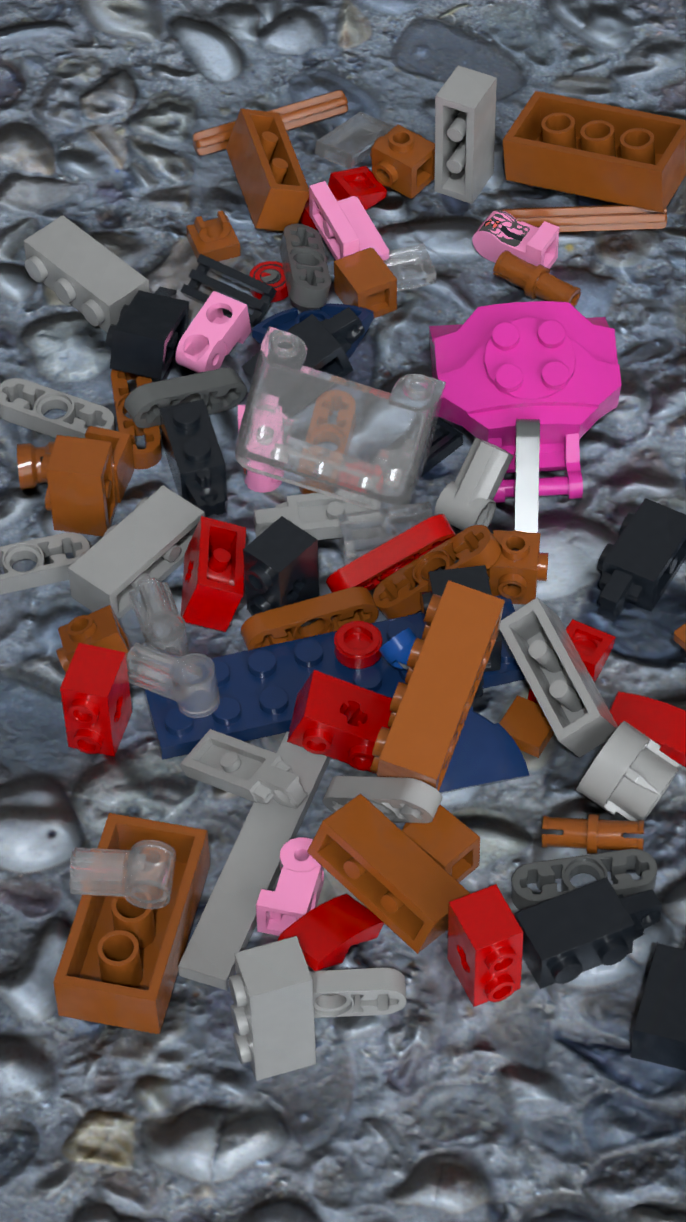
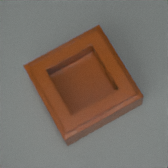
M518 695L499 723L514 739L521 751L537 758L540 757L554 734L540 705Z

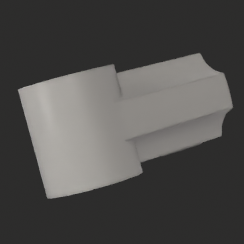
M475 438L456 480L447 484L441 492L435 506V515L444 514L450 525L462 531L473 525H484L488 528L496 509V502L493 499L514 455L494 444Z

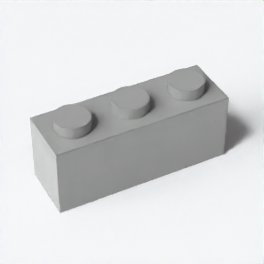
M458 65L435 96V192L473 204L493 175L496 77Z
M64 215L24 240L25 268L30 277L36 282L45 284L55 292L56 296L64 304L72 305L84 315L91 325L99 326L107 333L111 324L116 325L118 323L123 306L125 304L130 305L139 290L150 293L149 280Z
M162 485L150 497L143 498L137 504L134 511L119 524L112 525L105 532L103 538L88 551L82 552L75 557L68 567L72 598L92 612L111 605L118 620L121 619L184 562L185 551L201 516L205 517L204 511Z
M537 597L501 620L499 629L558 741L579 758L606 742L618 726L559 616Z
M297 936L234 953L236 975L229 976L228 982L234 1005L230 1006L236 1033H233V1040L240 1063H250L256 1081L315 1065L313 979Z

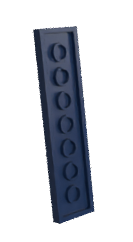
M502 595L495 596L505 600L501 620L515 612L511 599L505 598ZM421 612L371 624L376 626L381 632L383 646L407 628H410L417 638L422 639L426 622H424ZM334 631L260 647L250 651L246 650L140 673V679L161 757L164 760L189 754L210 729L244 742L289 732L297 695L313 670L393 698L398 683H405L408 669L400 670L392 667L382 655L374 665L368 668L353 669L344 666L337 660L334 653V636L337 632ZM501 631L500 670L484 672L483 689L526 679Z

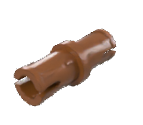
M505 250L495 263L494 275L524 290V294L531 299L538 297L544 301L569 302L573 307L579 301L581 295L580 288L550 274V269L541 264L535 266L515 256L508 250Z
M589 814L588 819L549 817L544 815L542 829L563 830L564 833L562 835L542 834V848L587 849V854H597L598 849L643 850L644 839L623 838V834H644L645 821L600 819L599 814Z

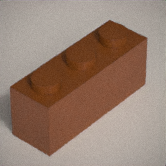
M241 108L226 147L227 153L255 228L267 231H284L286 226L298 224L309 197L307 182L280 113Z
M362 794L356 796L322 821L307 850L308 854L417 954L448 930L449 902L471 894Z

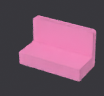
M326 181L309 186V216L335 260L367 248H374L383 261L389 259V249L358 197L352 196L337 201Z

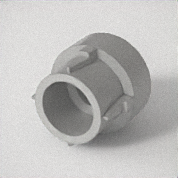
M623 721L596 756L576 790L613 816L617 812L629 821H645L679 771L677 769L679 763L659 750L661 745L626 721Z

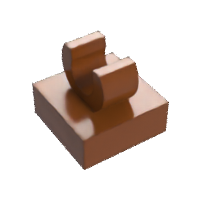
M218 211V218L203 221L202 216H198L195 218L194 224L186 226L187 239L197 259L200 254L218 262L241 256L239 240L224 211Z

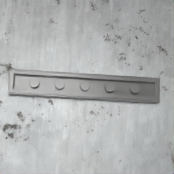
M288 731L281 742L277 754L280 755L284 763L291 767L293 774L299 776V782L308 795L297 809L280 805L273 798L267 804L253 803L178 965V972L181 977L223 990L228 989V977L234 975L236 971L234 953L246 949L257 925L256 903L261 889L272 891L280 873V850L286 842L296 838L331 760V757L311 753L303 747L287 742Z

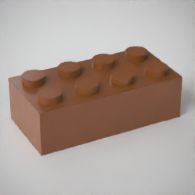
M535 91L503 138L506 180L663 213L686 176V120Z
M449 580L442 596L433 594L424 618L426 625L422 639H415L407 661L409 669L405 683H398L389 710L392 712L388 722V727H391V729L381 727L373 748L372 755L374 759L370 771L377 773V777L414 778L431 785L438 791L440 790L498 637L505 600Z
M114 813L108 814L53 981L59 1016L160 1034L177 978L178 965L186 948L210 868L208 830Z

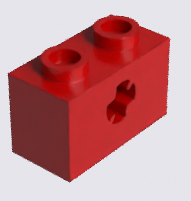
M201 516L184 555L180 621L226 632L243 597V549L246 544V527Z
M78 643L60 687L68 747L78 749L86 754L99 753L115 757L132 714L126 652Z
M313 670L297 695L287 742L303 747L311 753L322 754L350 764L355 769L372 772L370 771L374 759L372 752L381 727L391 729V727H388V722L392 712L389 710L392 698Z
M496 884L450 901L448 905L447 959L473 1007L488 1001H502L521 988L524 932Z

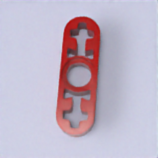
M444 514L432 516L338 569L327 578L326 583L331 593L351 587H364L370 591L377 587L386 577L456 534Z

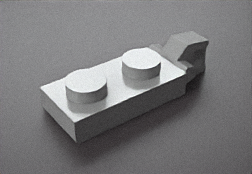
M375 487L286 496V502L277 504L276 508L254 510L256 538L281 516L317 540L385 533L382 506L378 488Z
M212 729L204 735L180 763L186 776L255 803L267 804L273 798L280 805L297 809L308 795L299 782V776L293 774L291 767L283 762L279 754Z

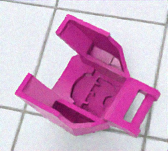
M514 302L480 306L464 324L429 326L434 404L437 416L463 426L476 438L494 444L514 455L506 473H515L516 419H540L539 472L565 470V476L539 478V496L567 495L568 499L583 498L579 439L598 419L618 406L622 386L620 365L617 358L615 329L609 328L606 317L585 318L569 302ZM503 478L493 499L496 503H505V498H514L515 479L504 480Z

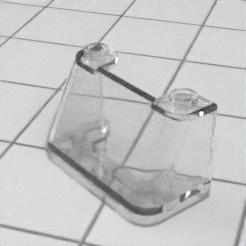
M269 326L261 344L235 449L237 462L249 471L384 514H398L406 510L411 503L430 454L446 382L421 374H407L398 379L392 393L322 372L304 366L307 347L300 337Z

